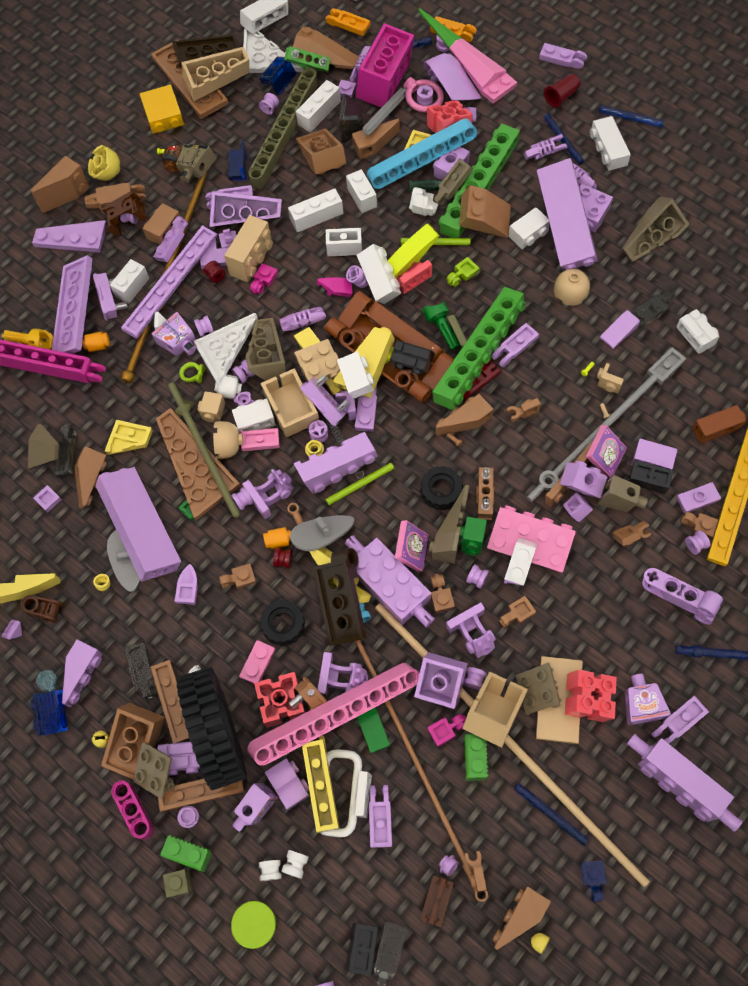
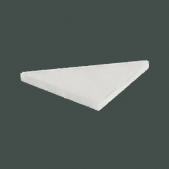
M244 27L243 47L250 59L249 73L302 72L304 70L298 64L285 61V53L275 43L267 40L262 33L258 31L252 34Z
M256 313L193 341L217 385L222 383L223 378L226 376L250 334L255 320L258 319Z

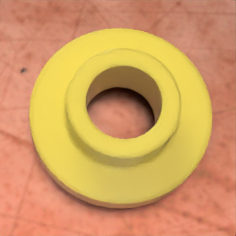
M311 440L307 443L305 452L308 457L313 454L320 456L324 452V446L320 441ZM313 448H317V449H318V451H316V452H312L311 450H312Z

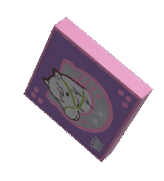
M601 425L586 457L596 468L601 470L602 474L608 476L607 479H610L614 475L627 447L607 425Z
M407 520L401 521L395 559L417 572L423 571L429 535Z

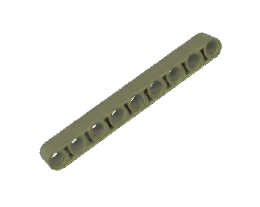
M308 67L302 71L250 167L248 174L252 188L262 189L266 185L298 124L296 111L315 92L318 83L314 68Z

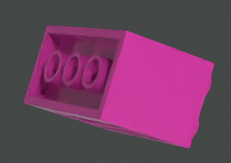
M383 24L359 68L356 98L382 108L393 96L410 63L414 41L413 34L388 24Z

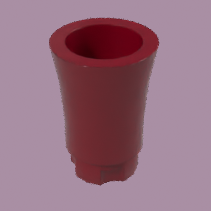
M577 75L565 76L560 81L544 89L545 100L550 106L558 108L570 95L576 92L581 85Z

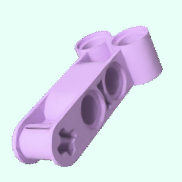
M649 568L644 573L642 585L645 590L695 614L694 616L698 621L707 625L712 624L723 601L719 594L713 591L703 592L656 568ZM671 586L675 588L676 591L670 592L666 589V587ZM685 596H692L694 601L686 600Z

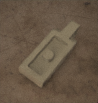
M459 158L439 184L440 188L434 200L443 206L453 197L473 168Z

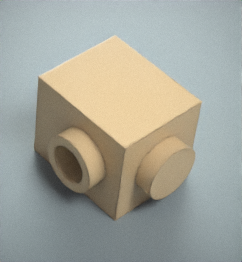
M204 392L203 399L198 404V412H200L202 419L207 422L221 420L225 407L223 394Z

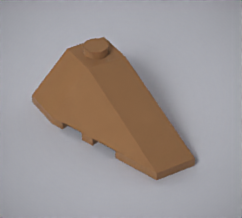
M302 27L296 34L293 44L295 48L330 58V64H333L336 68L354 69L359 57L319 31L309 27ZM305 57V60L310 62V58Z

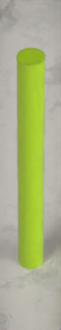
M401 238V245L410 238ZM437 238L433 245H470V238Z
M390 462L326 498L327 504L335 503L394 469L393 464Z

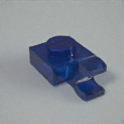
M604 861L581 862L583 886H590L592 902L603 901L600 885L607 884Z

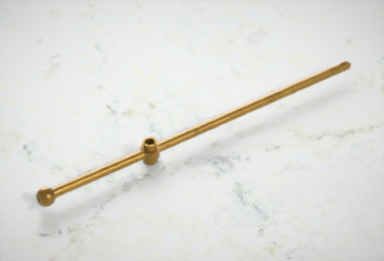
M209 169L202 178L198 179L184 219L188 222L183 231L184 234L187 231ZM184 236L167 262L163 274L176 259ZM152 321L139 336L128 367L121 373L120 378L124 383L130 384L135 380L133 372Z

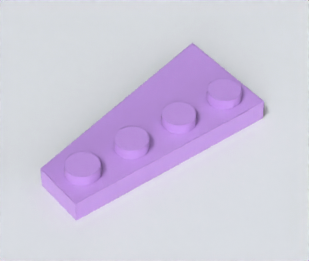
M104 220L38 228L35 231L32 244L34 247L100 253L106 233L105 228L108 224Z

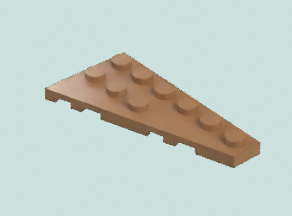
M170 408L157 417L156 421L196 521L224 500L190 429ZM209 451L230 494L240 487V483Z

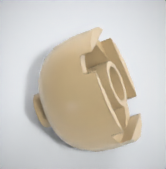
M579 269L563 271L555 281L553 290L555 297L562 300V303L565 305L574 306L581 304L589 295V278Z
M216 421L214 428H217V433H213L214 452L217 454L216 459L230 458L238 452L239 445H243V434H239L238 428L230 422Z

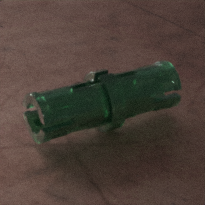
M443 179L409 180V192L413 191L415 187L426 190L425 192L439 190V184Z

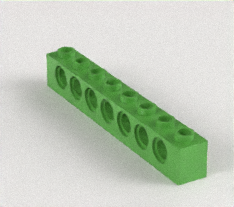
M502 123L498 129H495L492 140L487 142L485 151L480 153L477 164L472 166L473 170L469 177L463 182L462 188L457 190L454 201L448 204L446 214L440 217L438 225H440L441 234L450 238L461 237L465 230L464 227L459 226L463 192L470 185L489 191L519 141L520 130Z
M507 287L503 288L432 391L434 403L453 411L457 405L461 404L464 394L471 389L474 379L479 377L484 364L489 362L491 354L498 349L501 339L506 337L511 324L513 325L516 322L519 312L524 310L526 304L524 293Z

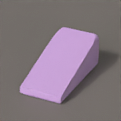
M626 310L600 338L614 349L638 328L640 320L630 311Z

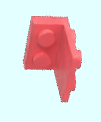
M429 260L424 263L420 261L418 263L414 262L406 273L398 276L399 289L403 294H406L432 277L431 262Z

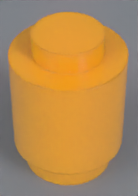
M101 331L87 334L84 336L85 339H82L83 347L88 352L104 350L110 346L107 332L103 333Z
M282 527L268 530V533H263L266 549L271 548L272 550L290 546L291 530Z

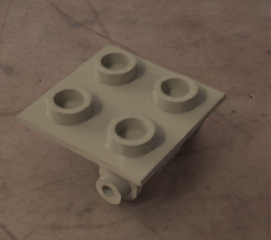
M549 663L516 675L518 685L528 689L523 700L526 715L549 707L561 706L560 702L562 700L559 699L558 686H555L557 682L554 680L553 668L550 667Z
M142 742L133 782L163 799L164 792L172 791L175 787L173 780L168 778L172 757Z

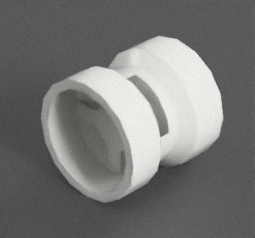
M288 850L286 856L287 863L283 865L281 872L302 879L304 873L302 868L307 864L309 857Z

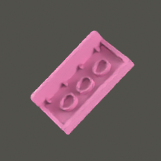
M510 506L500 507L487 548L512 556L518 538L537 543L531 563L563 573L576 532L572 530L573 527L561 523V526L555 525L553 520L544 517L542 520L534 518V514L525 511L523 514L516 512V508Z

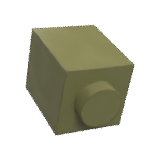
M184 869L163 875L166 898H176L193 893L189 870Z

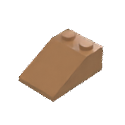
M326 128L295 138L310 169L315 174H324L327 170L338 169L342 165L347 164L343 145Z
M64 156L30 191L41 212L45 213L78 199L87 191L89 184L81 166Z
M470 185L462 194L459 226L507 238L509 234L511 205L486 189Z
M127 703L117 708L101 766L134 780L142 742L155 747L160 737L165 717L132 703Z

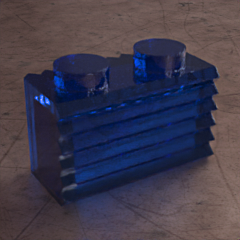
M63 689L33 694L30 705L31 709L35 712L33 728L37 732V736L68 731L66 707L62 703Z

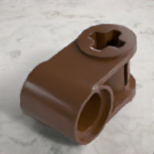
M33 595L25 596L21 601V609L28 616L51 623H57L56 617L59 608L63 606V603L60 601ZM32 603H36L35 608L29 610V606Z

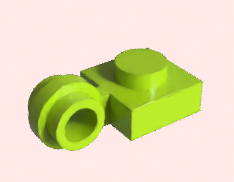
M467 257L455 266L454 271L456 273L452 272L447 276V283L450 286L456 287L461 282V277L467 281L476 275L480 268Z

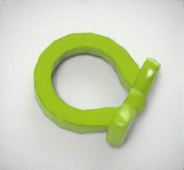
M188 362L181 367L179 375L184 382L196 381L200 384L202 383V376L206 368L203 364L198 365L194 362ZM195 367L198 370L197 375L185 378L184 373L188 368Z

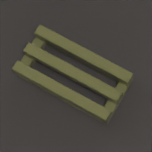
M451 315L447 318L463 348L467 340L455 315Z

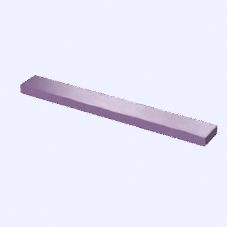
M203 225L123 324L121 327L122 331L136 339L141 335L155 317V312H159L217 238L215 232Z

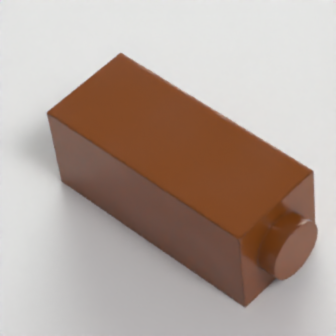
M738 405L696 420L692 430L700 444L741 429L746 422V416L739 409Z

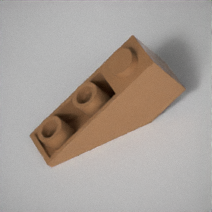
M399 118L380 124L370 135H364L363 130L352 133L353 147L359 160L375 155L400 132Z
M480 394L475 397L472 396L466 400L462 407L455 408L447 418H442L437 422L435 434L438 436L448 432L454 433L479 428L493 417L494 409Z
M86 446L81 450L74 467L78 503L81 510L86 505H90L93 495L90 494L93 488L96 489L99 471L103 472L107 463L104 461L105 454Z
M528 886L524 890L520 888L514 899L517 904L513 910L509 908L503 919L506 922L503 930L498 929L492 939L495 943L493 948L498 950L541 922L551 901Z

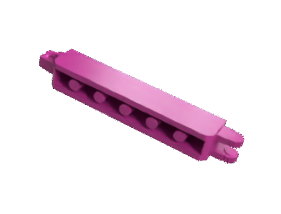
M0 340L1 366L84 383H90V381L101 382L102 377L94 374V371L103 373L106 370L104 365L93 363L85 356Z

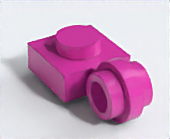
M262 263L254 275V281L250 286V290L256 295L262 294L265 285L271 286L278 274V270Z
M459 714L451 719L453 723L450 725L447 719L443 718L427 727L436 745L439 747L455 738L456 735L452 729L462 730L467 717Z

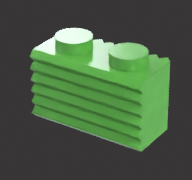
M465 734L466 781H485L488 778L487 740L474 734Z
M169 835L160 856L205 872L212 851Z

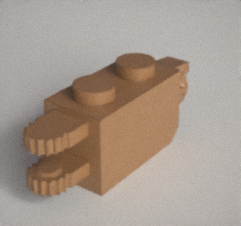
M120 183L96 188V193L85 196V205L87 209L100 208L101 212L106 214L102 211V207L130 191H134L140 197V202L145 201L146 195L143 193L145 186L141 184L130 186L129 183Z

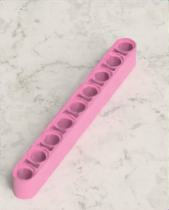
M401 663L252 740L247 748L248 753L258 765H266L416 686L420 673L407 663Z

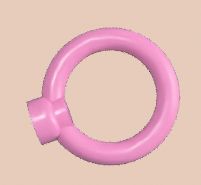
M412 77L408 78L404 83L403 88L406 89V101L414 110L427 113V107L437 104L442 105L444 93L437 83L426 79L415 81ZM430 86L438 95L437 101L429 106L417 104L412 98V93L418 87Z

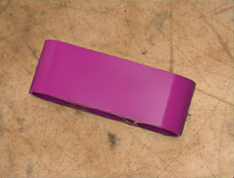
M126 781L116 782L112 787L111 793L131 834L141 840L149 839L154 833V826L135 788ZM127 786V794L120 797V789ZM132 805H136L137 812L130 816L129 808ZM145 823L147 826L146 832L139 835L138 828L141 824Z

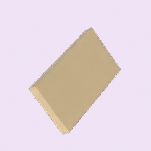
M541 656L540 666L549 663L550 667L553 668V677L557 682L555 686H558L557 692L559 699L562 701L559 707H549L537 712L536 740L571 744L579 743L580 718L565 715L566 698L571 697V691L566 690L567 674L576 670H582L583 661Z

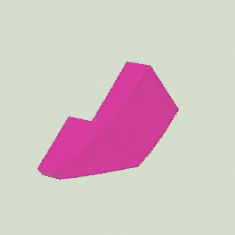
M330 277L317 280V285H321L327 291L329 297L332 294L351 297L353 294L352 283L347 278Z

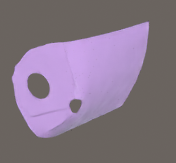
M443 53L424 62V69L427 71L429 69L433 70L451 100H474L481 98L460 62L451 53Z

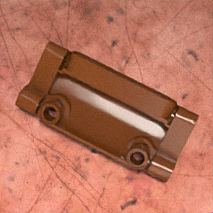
M361 291L357 292L338 319L331 318L327 322L325 331L353 353H355L374 327L380 329L385 327L391 330L395 338L392 347L399 340L433 351L435 355L428 374L422 372V375L412 373V369L407 367L405 370L394 367L395 364L391 361L384 365L381 372L382 375L397 386L404 389L421 403H424L433 395L432 391L448 370L454 358L380 303L372 300ZM352 335L353 339L348 343V337ZM408 376V383L403 385V378Z

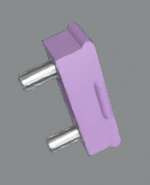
M94 273V284L104 320L108 321V319L116 318V310L128 308L126 302L114 304L109 285L115 278L108 279L106 273Z
M323 375L318 380L313 377L310 381L304 382L300 387L302 392L333 426H336L346 414L344 409L350 405V402L346 399L339 405L322 386L328 380L326 375Z

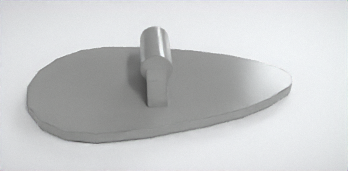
M336 515L317 517L316 519L300 523L291 531V542L296 548L303 551L319 550L345 535L352 528L354 518L352 516Z
M115 530L107 541L108 557L117 580L127 591L133 592L137 589L141 580L117 530Z

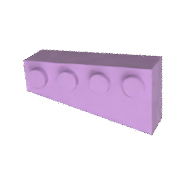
M212 191L209 227L245 222L249 215L259 219L281 217L282 199Z
M365 432L343 441L340 447L331 446L327 448L326 452L320 456L316 454L309 456V461L302 464L300 461L294 463L303 482L312 494L323 491L329 484L337 483L345 475L353 474L358 471L359 467L375 461L378 455Z

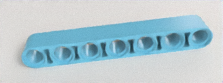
M462 119L371 167L367 171V178L374 188H383L473 140L477 135V129L470 120Z

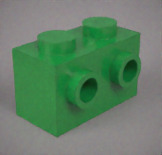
M467 516L465 527L461 526L458 544L462 545L461 552H465L469 556L481 554L487 520Z

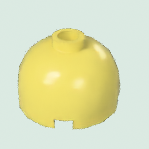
M104 145L98 146L92 153L95 154L93 160L89 159L88 173L97 180H112L120 172V159L112 149Z

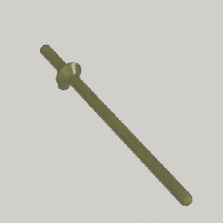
M174 382L168 384L178 405L175 414L184 417L232 516L238 518L240 512L189 413L194 403L182 399Z

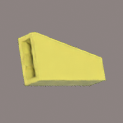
M374 327L355 351H358L361 357L365 356L369 367H366L367 373H371L374 379V384H372L374 390L395 340L391 330L385 327H381V329ZM340 371L334 378L333 383L337 388L348 391ZM374 391L364 394L362 396L371 399Z

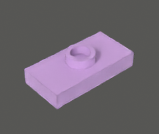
M713 482L681 493L676 497L684 514L685 512H692L721 500Z

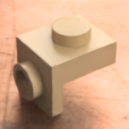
M606 363L604 369L600 368L596 377L599 379L597 386L604 388L608 392L618 394L624 379L607 373L610 364Z

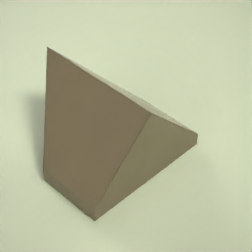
M37 424L29 438L28 469L58 459L59 444L42 424Z

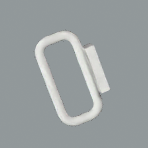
M336 749L327 752L328 765H330V761L334 758L351 759L354 762L348 824L345 828L322 832L321 834L329 837H346L354 831L357 817L368 818L372 775L369 772L362 771V760L356 752Z

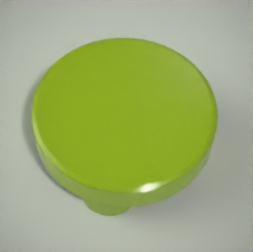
M246 902L233 915L231 921L232 934L241 946L250 949L260 948L272 939L276 930V916L272 909L263 902Z

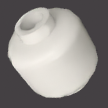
M226 374L220 385L215 384L214 391L217 394H223L224 398L234 399L236 394L241 392L242 384L238 383L239 379L237 376Z

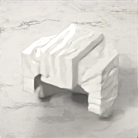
M413 188L409 209H412L413 213L424 216L435 215L438 203L433 201L434 194L426 193V190L421 188Z

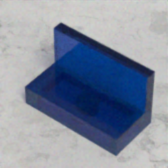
M277 56L259 77V80L262 84H271L276 95H279L297 73L291 62L285 61L284 57Z
M241 140L240 149H229V181L246 180L247 151L244 140Z

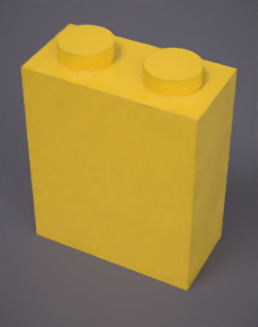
M171 85L140 93L153 134L184 125Z

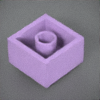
M428 652L423 657L414 697L455 709L459 703L468 663Z

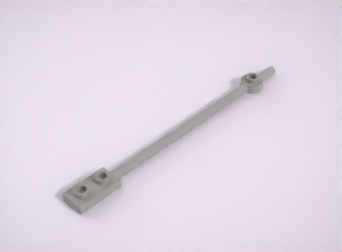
M671 347L648 370L647 374L650 377L601 425H607L609 428L655 382L662 385L685 362L686 358ZM601 425L554 471L547 470L541 473L539 485L526 497L529 502H533L544 490H551L559 480L558 476L565 470L567 462L573 463L586 447L594 441ZM549 480L551 484H546L545 481Z

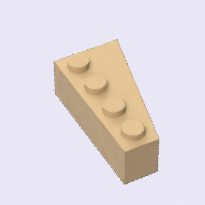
M240 47L182 62V75L193 101L248 74L250 59L245 48Z

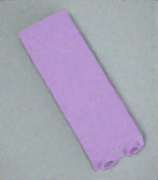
M571 158L538 169L537 174L560 267L565 271L567 269H577L581 266L593 265L598 259Z
M135 467L122 468L119 471L105 472L99 475L96 488L141 582L177 571L181 560Z

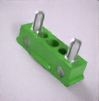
M291 46L286 48L285 61L298 64L300 67H310L328 73L330 58ZM305 57H309L310 62H307Z

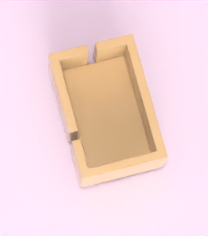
M251 215L248 216L224 255L230 276L247 283L251 277H254L258 265L264 261L266 252L271 249L273 244L267 221Z
M295 368L279 375L281 388H279L276 377L261 383L263 394L268 400L286 438L309 428L312 422L319 420L315 406L300 389L302 382Z
M489 672L476 700L468 712L463 729L502 748L528 689L510 681L503 698L501 693L507 679Z

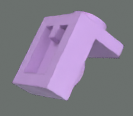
M348 391L336 393L335 398L339 405L346 399L350 402V405L344 411L346 414H349V420H356L355 399L350 396Z

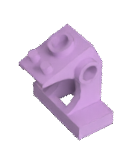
M272 469V473L267 477L268 481L261 486L253 487L249 480L242 483L264 519L271 516L268 507L280 499L289 497L294 489L290 483L292 482L290 476L285 472L282 473L281 470L276 471ZM275 487L277 492L268 497L265 492Z
M481 602L446 622V629L450 634L459 629L467 642L465 643L467 650L470 654L474 653L477 658L487 655L495 649L493 641L496 640L491 630L486 631L478 619L485 612ZM477 628L481 637L473 640L468 632Z
M324 652L318 684V691L327 698L328 688L343 689L347 692L368 681L367 671L362 668V665L357 663H350L349 667L332 664V653ZM339 673L351 674L350 682H338Z

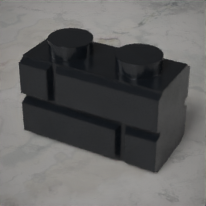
M397 340L390 361L398 369L405 370L407 367L412 369V373L422 375L423 372L428 374L435 353L429 349Z

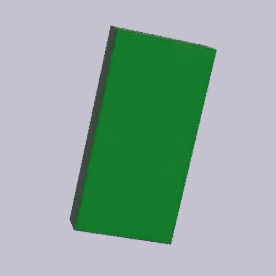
M376 707L357 716L371 754L390 747Z

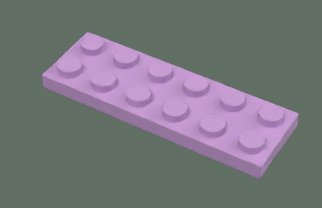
M88 255L63 266L52 350L70 354L81 351L92 270V258Z

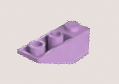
M79 640L75 641L66 656L62 703L69 708L79 700L82 688L89 683L91 673L94 668L100 665L101 656L103 655L97 649Z

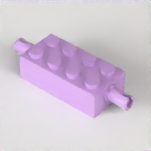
M354 535L350 537L351 540L347 539L345 545L353 548L358 554L359 563L356 569L358 578H360L359 582L402 626L415 615L425 628L429 627V623L432 624L435 618L423 606L431 600V592L399 560L395 559V555L378 538L374 539L366 547Z
M634 734L627 742V745L642 756L641 761L638 763L641 767L640 770L646 776L654 777L663 790L666 792L671 791L676 795V800L685 807L688 805L693 809L694 815L704 822L705 820L710 822L719 819L733 832L740 827L743 821L726 809L734 796L661 738L655 744L649 746Z

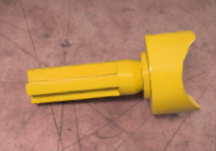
M34 328L29 334L4 330V334H2V338L5 341L45 349L52 348L53 335L46 330Z

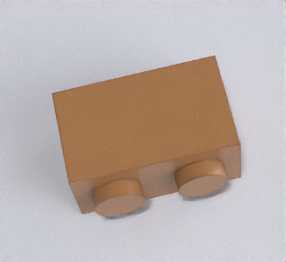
M161 204L154 211L149 221L144 224L143 231L146 238L161 245L165 234L173 226V221L177 216H180L179 211Z

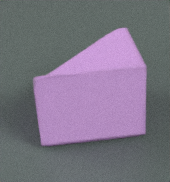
M577 492L563 504L570 516L577 522H580L593 510L585 498Z

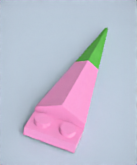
M419 8V14L454 54L480 93L492 104L517 87V81L509 76L503 67Z

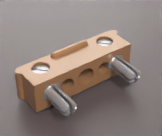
M479 467L478 486L476 487L478 519L492 520L493 468Z
M303 677V681L295 687L299 694L289 704L292 708H295L300 702L305 700L314 709L326 703L327 700L307 677Z

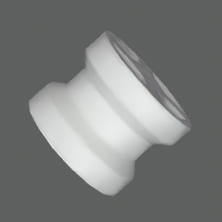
M281 860L259 862V867L262 871L260 881L282 879V874L279 872Z

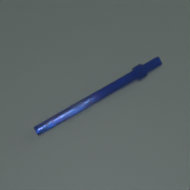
M676 645L675 647L676 654H686L697 658L710 656L748 660V651L702 648L701 645H692V647Z

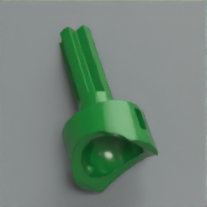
M444 300L439 305L425 306L422 312L429 324H437L449 349L453 351L460 347L445 318L450 311Z

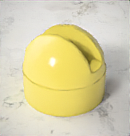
M99 574L94 578L93 583L96 589L99 591L109 589L110 579L106 574Z
M102 730L95 732L92 737L93 744L98 748L107 746L109 734ZM105 736V739L96 740L97 737Z
M543 933L534 934L531 939L534 950L542 954L550 937Z

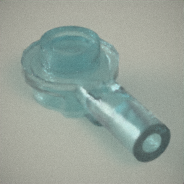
M50 670L40 672L36 678L37 686L42 690L48 691L56 708L62 707L64 704L55 688L57 683L56 674Z

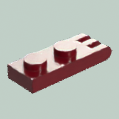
M491 359L487 364H484L481 374L474 379L471 389L464 394V401L502 372L500 368L496 369L497 365L495 363L491 364Z

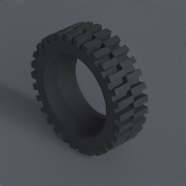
M209 666L177 677V693L180 699L179 703L182 708L185 726L188 730V737L192 743L196 761L200 766V771L207 786L213 791L246 779V769L238 736L214 669Z

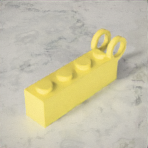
M324 734L319 737L320 740L308 742L302 746L317 833L340 829Z

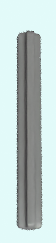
M400 88L362 128L364 135H370L405 98V88Z

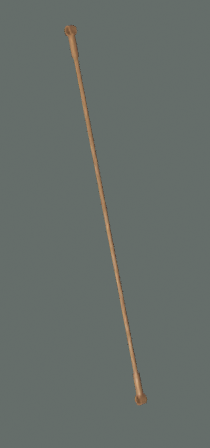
M290 503L287 507L288 513L293 516L297 525L303 523L304 521L299 513V506L296 503ZM293 507L297 508L294 512L290 511ZM338 597V598H337V605L341 608V607H342V602H341L340 598ZM355 641L372 677H376L377 674L361 641ZM388 700L385 704L462 860V866L470 881L469 874L473 873V868L465 862V854ZM476 887L473 888L474 891H475V894H474V895H475V899H476L477 901H479V902H484V901L487 900V898H488V892H487V890L484 891V892H485V898H484V899H479V898L477 897V893H478V892L476 891Z

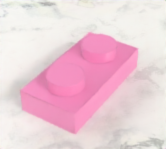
M278 428L241 431V434H243L242 451L280 448Z
M257 640L239 677L252 684L260 682L276 649Z

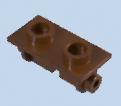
M432 877L420 918L421 921L442 927L454 882L441 877Z

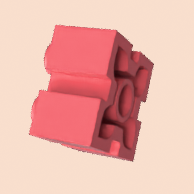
M458 100L445 102V105L442 106L437 104L427 107V127L435 133L462 119H468L472 123V113L466 108L463 109V105Z
M584 670L568 673L566 690L571 691V697L566 698L565 715L578 718L588 716L587 719L599 722L615 719V702L611 701V695L616 694L617 677L604 674L594 676V672Z
M295 672L278 676L279 682L273 683L271 679L254 683L258 700L261 704H265V706L260 707L263 723L267 728L282 724V718L289 717L291 721L306 713L303 701L295 708H292L289 704L298 694L295 688L298 685ZM282 696L285 700L279 704L276 701H279L278 697Z

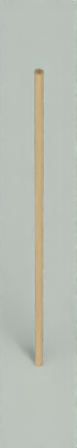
M381 603L375 607L382 617L422 658L428 653ZM462 688L460 697L471 708L475 700ZM507 735L504 743L626 870L645 887L650 881L520 746Z

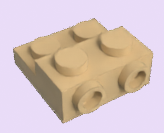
M328 339L294 352L306 382L310 381L313 377L318 380L323 375L333 380L341 371L337 362L339 358L336 352L334 353Z

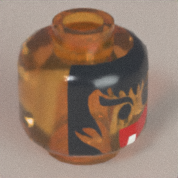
M168 146L164 150L161 162L168 171L179 170L176 166L182 150L179 146Z

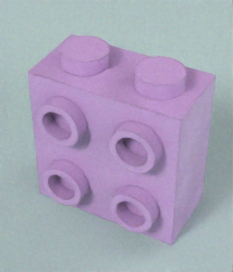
M581 184L579 188L590 231L596 233L611 207L613 197Z

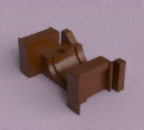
M134 191L126 193L101 208L107 214L104 217L108 220L109 224L105 229L114 236L121 234L119 227L120 215L130 213L141 221L148 219L144 209L145 205L139 201L141 199Z

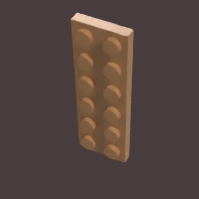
M172 43L151 53L155 63L201 119L229 104L228 99L220 89L193 101L183 78L182 68H179Z

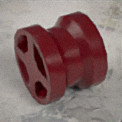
M210 261L203 270L204 274L209 276L212 283L220 282L226 274L225 270L220 268L217 261Z
M276 548L273 566H284L286 569H290L292 550L287 549L284 551L281 548Z

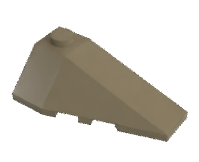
M659 197L646 211L622 247V250L630 261H635L655 247H660L666 241L678 237L689 226V222L672 198Z
M273 318L255 320L252 339L249 342V350L246 353L248 371L265 381L273 377L280 381L279 375L286 372L285 361Z
M465 485L436 533L435 541L430 542L429 552L432 553V560L455 564L469 485Z

